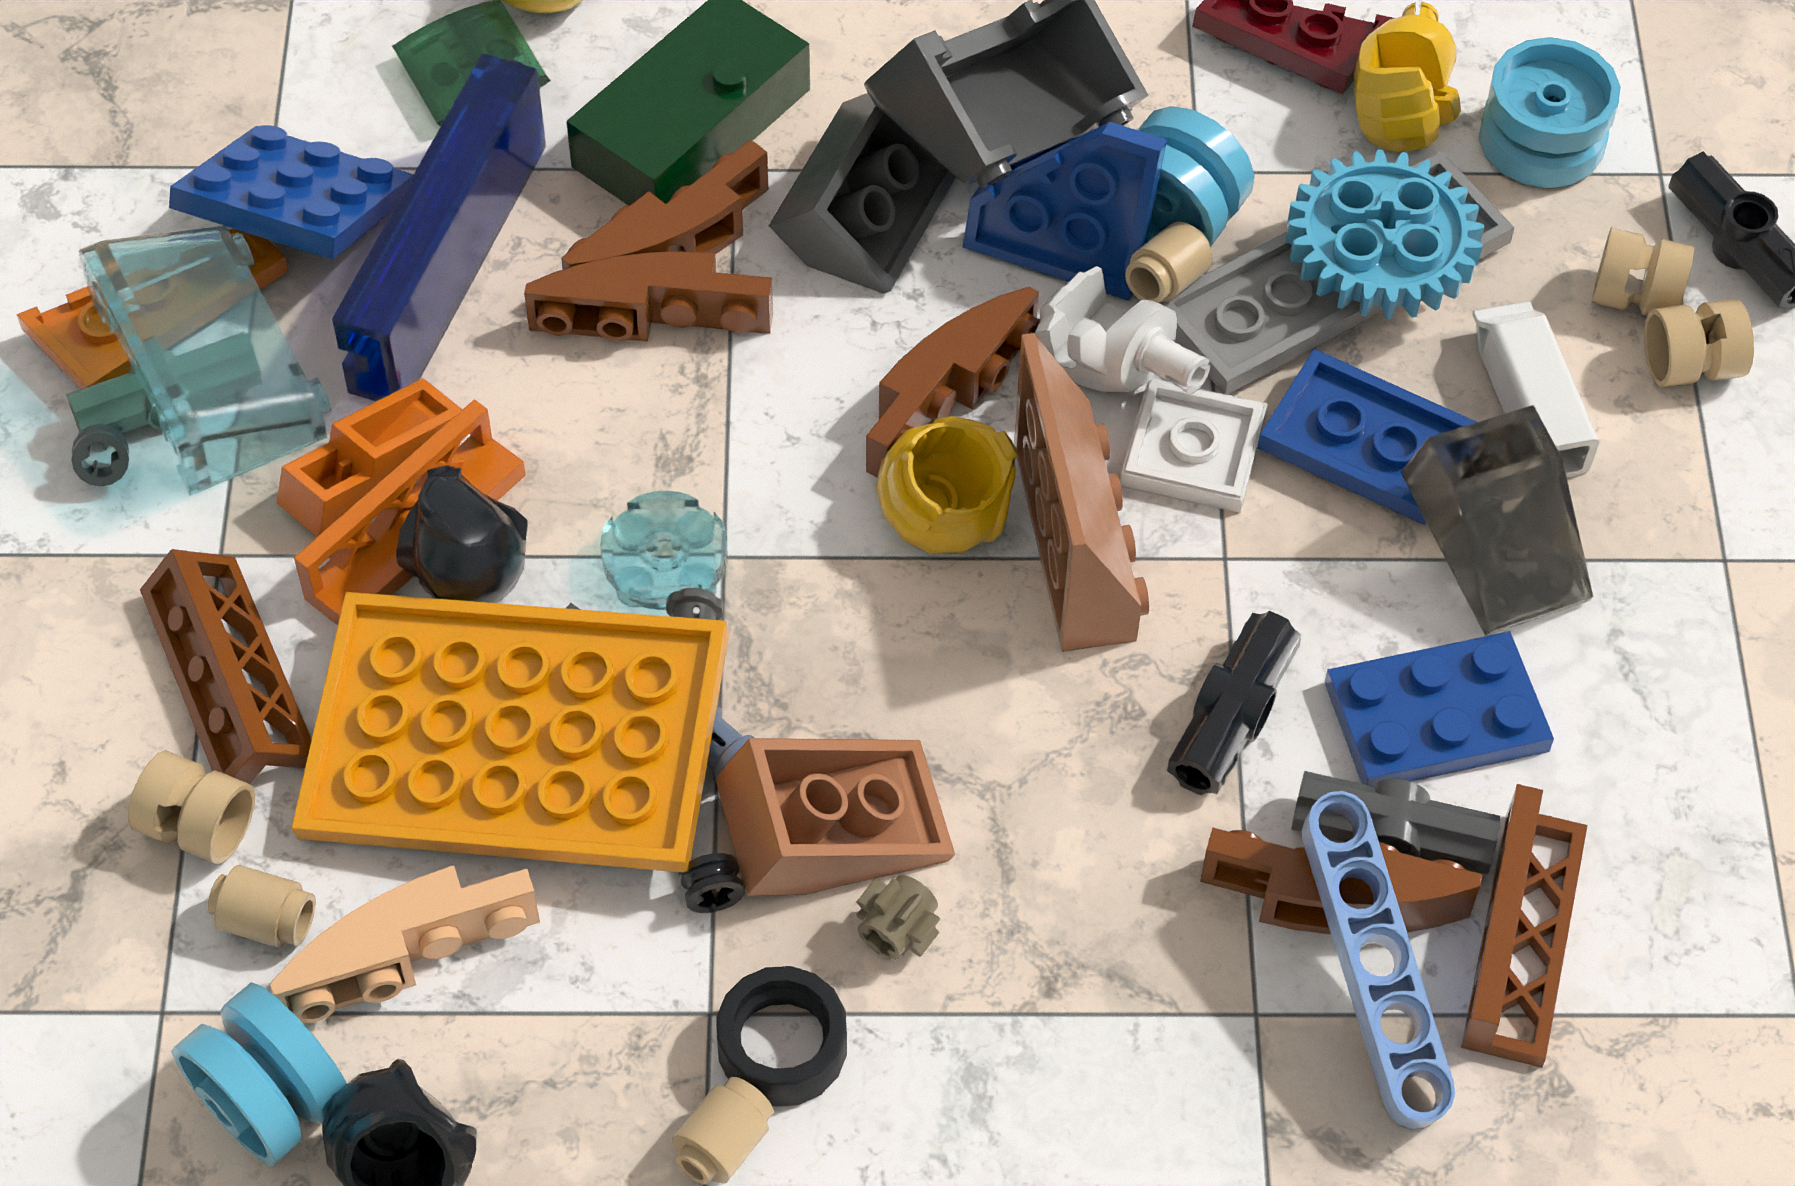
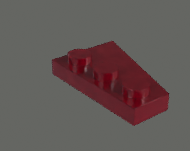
M1203 0L1196 8L1192 27L1208 33L1222 42L1230 43L1261 57L1273 65L1281 66L1314 81L1319 86L1329 88L1343 95L1354 82L1355 67L1363 41L1374 30L1394 18L1376 14L1374 23L1344 16L1346 7L1325 3L1323 11L1295 6L1292 0Z

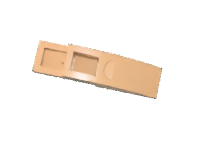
M453 865L418 877L387 891L344 916L293 957L270 983L272 993L302 1023H313L323 1020L333 1014L336 1009L359 1002L378 1003L397 996L402 989L416 985L411 961L424 957L428 959L444 958L457 952L461 946L490 937L493 939L510 938L524 931L527 926L540 923L535 891L528 869L526 868L461 888Z

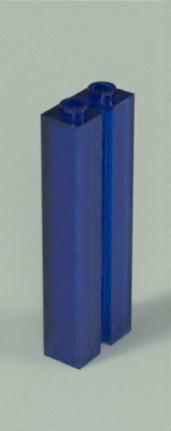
M484 53L480 56L332 318L338 349L348 352L342 362L348 393L378 401L421 379L546 148L537 68L524 65L516 60H506Z

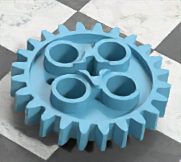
M1377 149L1374 162H1366L1363 156L1358 151H1355L1352 154L1349 167L1345 166L1338 159L1333 158L1330 160L1328 174L1314 169L1311 174L1310 185L1300 184L1298 186L1296 201H1291L1287 221L1286 243L1292 244L1290 261L1292 263H1303L1300 275L1301 280L1306 281L1319 278L1316 294L1321 297L1336 291L1339 293L1337 307L1340 309L1347 306L1352 300L1360 302V313L1364 317L1370 313L1373 305L1382 307L1386 319L1392 320L1396 306H1403L1406 312L1413 318L1417 317L1421 301L1436 311L1440 308L1443 294L1456 299L1461 283L1469 284L1472 280L1474 268L1478 266L1483 246L1481 238L1484 224L1476 222L1479 211L1478 204H1465L1468 193L1466 186L1448 189L1452 173L1446 171L1435 177L1429 174L1431 161L1427 159L1416 168L1408 166L1409 158L1406 152H1402L1395 163L1387 162L1386 155L1382 149Z

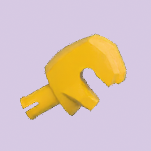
M1416 2L1411 3L1404 9L1401 17L1388 20L1370 33L1361 45L1355 67L1354 94L1361 131L1369 142L1383 150L1394 153L1427 148L1439 137L1438 127L1455 121L1461 112L1458 90L1447 86L1456 62V45L1452 34L1444 24L1439 22L1437 10L1426 2H1421L1419 15H1415Z

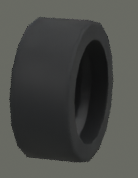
M793 966L765 967L743 977L726 993L716 1016L718 1059L727 1079L737 1077L745 1080L757 1088L769 1100L772 1106L802 1104L822 1095L839 1077L847 1056L846 1010L835 989L815 973ZM790 1004L808 1010L818 1019L823 1032V1041L820 1049L811 1060L795 1067L771 1068L756 1063L747 1056L741 1044V1031L745 1021L753 1013L771 1005Z

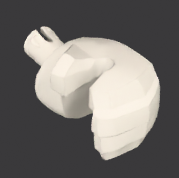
M1097 266L1085 273L1079 272L1065 287L1058 289L1040 308V323L1035 335L1076 384L1101 392L1132 391L1147 383L1156 374L1178 386L1182 391L1192 394L1203 385L1210 370V365H1208L1209 359L1174 342L1177 328V317L1174 310L1142 299L1127 312L1107 301L1102 269Z

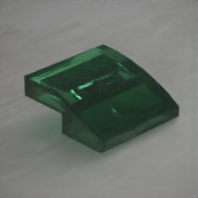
M501 0L479 3L448 14L425 25L392 45L436 123L446 134H449L494 102L503 113L507 112L551 81Z

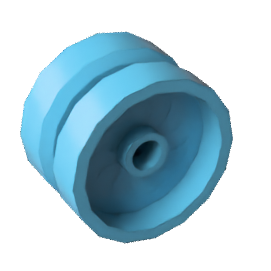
M1553 37L1526 40L1508 49L1494 66L1488 99L1486 100L1481 120L1479 140L1485 157L1500 173L1525 185L1554 188L1573 185L1590 176L1603 159L1608 143L1609 130L1613 125L1619 104L1621 86L1614 68L1598 52L1571 40Z
M1169 106L1154 110L1142 123L1138 131L1167 139L1146 243L1169 224L1180 221L1188 223L1203 232L1211 247L1226 228L1227 222L1238 212L1252 193L1255 175L1249 156L1230 132L1215 120L1193 109Z
M250 982L225 1003L221 1009L222 1023L226 1033L215 1027L200 1024L175 1045L171 1052L178 1068L189 1085L216 1119L245 1149L261 1162L272 1167L303 1140L297 1115L307 1121L322 1124L332 1096L347 1083L334 1061L300 1019L264 987Z

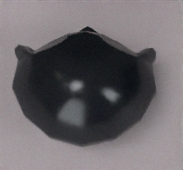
M447 465L427 470V478L422 485L418 500L408 513L400 530L396 549L397 564L404 568L406 572L417 577L419 584L425 592L434 599L487 603L502 601L515 588L524 570L528 520L515 508L482 493L462 475L461 468Z
M396 1059L389 1068L358 1074L332 1096L322 1123L326 1162L343 1186H464L471 1172L476 1154L477 1129L455 1121L450 1112L435 1097L418 1085L412 1068L402 1059Z

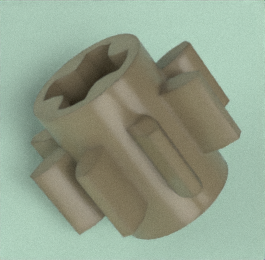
M899 875L896 879L892 878L888 885L875 878L856 901L861 907L856 914L857 918L862 920L858 926L860 937L872 950L885 958L896 960L901 955H904L908 949L921 957L940 933L935 927L940 918L934 914L938 908V902L926 886L912 877Z

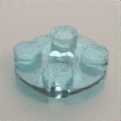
M676 491L645 493L627 502L628 510L621 513L614 522L612 515L604 526L600 543L602 566L607 580L615 588L617 598L621 603L628 607L666 610L667 598L674 591H680L684 588H701L716 594L717 583L723 577L728 563L727 533L718 515L714 512L713 517L707 510L699 507L698 499L686 493ZM663 541L671 542L672 549L680 551L675 556L667 559H660L648 553L657 551L658 542Z

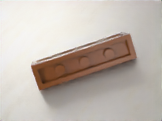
M171 549L140 588V592L212 771L216 770L251 784L266 765L305 768L312 739L236 558ZM203 575L219 577L227 598L206 583ZM221 619L244 636L248 648L226 632ZM242 669L264 685L269 698L247 683ZM263 720L285 735L288 744L272 743Z
M1517 784L1505 818L1461 1048L1542 1068L1548 1050L1588 825L1539 814L1543 790ZM1535 835L1568 842L1566 859L1545 869L1532 853ZM1529 872L1532 877L1527 879V874ZM1563 875L1560 889L1554 880ZM1541 888L1557 911L1556 916L1534 927L1521 910L1523 896ZM1518 929L1521 935L1516 937V932ZM1552 933L1551 944L1549 947L1543 939V937ZM1530 945L1546 966V971L1543 976L1523 986L1511 970L1510 964L1512 954ZM1507 988L1510 994L1505 996V991ZM1542 991L1538 1006L1532 996ZM1519 1004L1535 1025L1533 1043L1496 1034L1501 1013Z

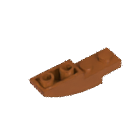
M750 139L735 152L723 155L710 171L693 184L683 186L677 190L666 204L651 192H647L633 204L620 208L608 223L591 236L575 242L561 258L562 269L615 256L650 252L683 251L717 254L743 236L742 210L769 190L767 151Z
M681 251L615 256L553 272L527 283L524 291L529 330L557 336L572 334L604 337L612 341L636 340L648 342L651 323L668 324L679 328L694 326L726 329L735 333L758 332L770 334L773 319L772 278L717 273L715 253Z
M1025 287L1000 295L967 310L921 340L893 366L879 382V420L866 435L867 473L878 478L882 459L905 430L931 424L935 419L948 417L955 401L973 410L987 391L994 393L1000 388L1008 374L1011 360L1021 350V336L1023 334L1035 333L1040 323V319L1037 318L1039 291L1031 287Z
M1212 827L1200 882L1264 899L1259 918L1261 923L1299 931L1331 934L1305 847L1292 849L1263 841L1259 836L1248 831L1232 830L1228 832ZM1379 842L1407 932L1440 927L1470 917L1483 874L1467 871L1460 864L1443 859L1430 861L1403 854L1396 848ZM1347 878L1340 882L1339 893L1342 900L1348 906L1355 909H1366L1372 906L1374 901L1373 892L1367 883L1357 878Z

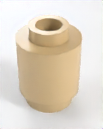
M1178 221L1169 224L1132 255L1130 265H1128L1125 273L1127 284L1132 293L1139 300L1145 299L1157 303L1173 300L1210 269L1213 256L1208 239L1203 232L1188 223Z
M242 865L234 866L228 875H219L212 886L208 899V911L214 914L215 926L218 930L277 948L283 947L286 943L299 946L304 941L311 927L316 907L315 895L303 891L301 883Z
M737 1077L729 1078L724 1086H714L672 1138L673 1145L678 1152L675 1156L677 1165L689 1177L701 1184L706 1185L711 1180L718 1183H727L768 1132L769 1126L767 1121L774 1113L769 1100L753 1085Z

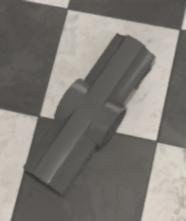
M1304 771L1293 816L1292 830L1302 832L1304 821L1310 809L1321 796L1329 792L1345 791L1354 794L1364 802L1370 813L1379 842L1388 844L1403 854L1430 861L1438 859L1449 860L1460 864L1465 870L1488 875L1501 822L1499 815L1430 800V795L1426 789L1416 783L1403 779H1383L1376 782L1373 786ZM1327 813L1319 817V829L1326 838L1343 842L1353 838V827L1343 815Z

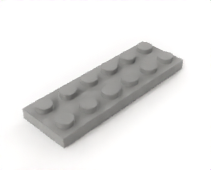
M1442 151L1427 158V160L1431 161L1429 170L1431 176L1435 177L1449 171L1452 175L1448 189L1466 186L1468 193L1465 204H1478L1479 211L1476 222L1484 224L1481 238L1483 246L1479 259L1511 243L1515 227ZM1421 161V162H1419V163H1417V164H1415V165H1413V166H1411V167L1416 168V167H1417L1420 163H1422L1423 161ZM1287 232L1201 276L1173 300L1159 303L1176 312L1177 328L1175 339L1184 348L1209 359L1208 365H1210L1208 377L1226 395L1383 312L1382 307L1373 305L1370 313L1364 317L1361 316L1360 302L1352 300L1344 308H1338L1339 293L1336 291L1319 297L1316 294L1319 278L1302 281L1300 275L1303 263H1292L1290 261L1292 244L1286 243Z

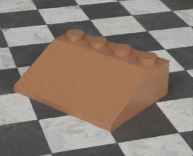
M1035 333L1023 334L1021 336L1014 445L1018 452L1016 458L1062 652L1137 641L1140 616L1149 614L1148 590L1144 578H1134L1131 563L1136 560L1135 540L1131 526H1121L1117 511H1121L1123 508L1122 489L1118 475H1108L1105 461L1110 458V446L1106 426L1104 423L1095 424L1089 399Z

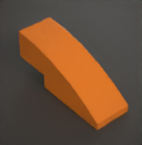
M422 378L332 423L329 443L282 466L277 504L318 537L456 416L462 408Z

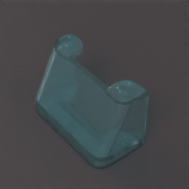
M225 226L102 240L78 250L90 299L102 323L106 322L110 332H115L158 417L160 429L166 442L169 441L175 455L178 454L180 464L176 465V468L190 496L327 438L323 415L331 412V406L326 392L317 377L307 380L249 270L250 267L254 266V260L241 232L231 235Z

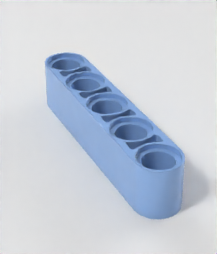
M1345 791L1329 792L1321 796L1310 809L1302 828L1303 844L1383 1105L1389 1117L1398 1125L1409 1129L1425 1128L1443 1117L1452 1107L1455 1097L1454 1081L1370 813L1364 802L1354 794ZM1327 813L1343 815L1353 827V838L1344 843L1328 840L1319 829V817ZM1347 878L1363 880L1370 886L1373 892L1374 901L1372 906L1366 909H1355L1348 906L1340 896V882ZM1376 943L1388 949L1394 961L1392 973L1387 976H1376L1364 969L1359 954L1361 947L1366 944ZM1399 1010L1407 1014L1414 1024L1415 1034L1413 1040L1405 1044H1398L1389 1040L1381 1029L1380 1019L1383 1012ZM1417 1076L1431 1084L1436 1098L1431 1111L1418 1112L1406 1105L1401 1091L1405 1078Z

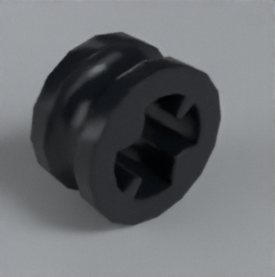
M726 853L703 855L689 861L688 871L679 872L681 886L687 890L685 893L687 908L693 912L712 913L731 907L742 899L745 894L743 881L737 877L739 866L734 856Z

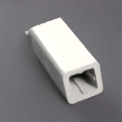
M1530 301L1474 310L1472 315L1477 327L1479 353L1532 482L1541 483L1587 473L1591 468L1600 442L1546 315L1535 311Z

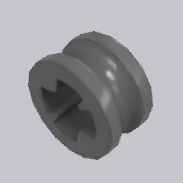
M96 424L86 427L78 433L73 441L71 461L74 472L89 485L102 487L114 484L123 477L128 469L129 447L126 438L119 430L110 425ZM102 442L104 450L109 445L115 448L116 451L111 454L110 466L98 468L97 460L92 465L85 461L90 456L91 444Z

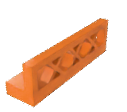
M475 399L294 557L304 600L338 625L346 592L394 595L414 577V575L406 572L404 568L397 564L396 549L400 530L408 513L418 500L422 485L427 478V470L447 465L461 468L462 475L473 486L497 501L526 476L524 461L492 438L489 414L486 407ZM470 434V437L460 445L461 441ZM331 556L330 560L319 569L318 567Z

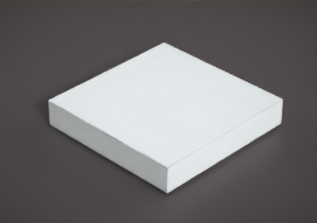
M1150 378L1146 384L1121 472V486L1241 513L1268 404L1204 389H1198L1195 393L1188 394L1171 382Z

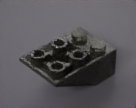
M1534 405L1428 437L1400 472L1485 636L1588 602L1594 597L1563 459Z

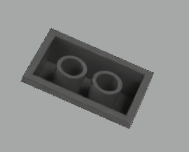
M866 93L841 104L768 226L806 266L877 292L887 293L894 287L956 177L874 105L869 94Z

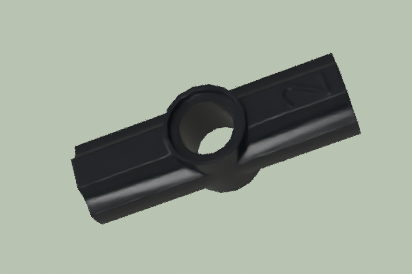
M1703 151L1688 158L1684 165L1672 174L1668 188L1713 235L1712 249L1716 258L1725 266L1745 270L1779 308L1784 307L1787 311L1794 308L1795 243L1776 224L1779 215L1778 208L1774 202L1763 194L1745 191L1712 155L1707 156Z
M1271 611L1263 614L1252 613L1248 621L1245 622L1238 639L1234 642L1223 665L1216 663L1210 670L1198 694L1193 710L1194 716L1168 761L1167 772L1179 781L1181 787L1198 795H1203L1204 793L1218 794L1222 785L1225 784L1227 776L1234 768L1247 740L1254 742L1259 736L1275 702L1276 688L1300 646L1302 634L1293 628L1289 619Z

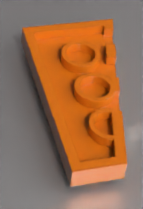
M232 228L177 250V259L160 266L148 267L147 263L124 271L125 280L95 292L92 291L90 286H86L66 294L68 302L42 313H40L36 306L16 315L21 329L80 389L129 373L132 363L146 352L160 348H174L287 273L288 266L285 256L268 239Z

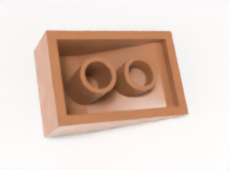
M749 738L715 778L747 896L806 895L947 862L955 855L920 740Z

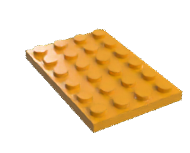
M346 592L291 829L298 839L686 872L688 871L689 861H691L729 638L727 623L723 620Z

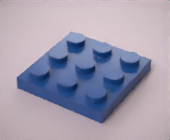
M260 125L250 129L171 185L169 208L333 260L412 196L414 174L395 169L390 162L383 159H363L340 152L339 147L328 142H308L287 135V132L280 127Z

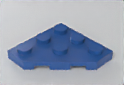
M1108 122L1012 170V173L987 188L981 189L979 186L970 199L962 248L1068 282L1079 272L1085 273L1097 266L1102 269L1106 294L1129 301L1133 293L1127 284L1125 273L1128 265H1130L1132 255L1146 244L1167 139Z

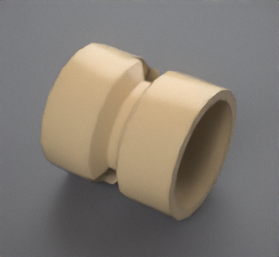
M1611 227L1601 258L1592 303L1625 310L1632 303L1639 305L1641 313L1647 316L1653 308L1681 305L1691 270L1695 247L1665 239H1660L1654 246L1647 245L1643 234ZM1630 269H1645L1643 280L1629 274Z
M1728 299L1703 302L1698 306L1696 313L1688 305L1653 308L1648 313L1644 331L1645 353L1651 376L1657 385L1667 387L1695 383L1699 380L1701 373L1710 381L1740 378L1749 374L1754 357V336L1747 309L1740 300Z
M164 750L157 753L140 774L131 795L128 807V822L130 828L167 844L178 841L181 850L219 865L229 859L243 840L252 819L256 794L254 787L246 782L216 770L206 774L203 765Z

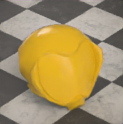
M955 416L935 419L931 424L905 430L881 461L876 492L882 514L902 540L930 554H963L983 541L992 543L1003 533L1016 475L1015 458L1018 456L1017 449L1005 431L998 433L989 425Z

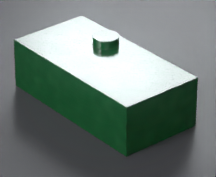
M707 0L566 121L571 167L627 205L633 204L647 192H651L663 203H668L677 190L686 185L690 186L713 168L714 164L723 155L733 153L750 139L754 140L810 90L809 43L743 0Z

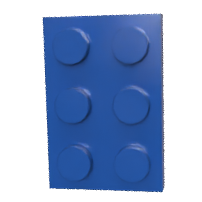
M1313 349L1261 431L1257 449L1426 525L1476 440L1481 423Z
M1510 631L1327 669L1324 683L1360 781L1364 785L1373 786L1378 781L1393 778L1411 782L1550 752L1554 741Z

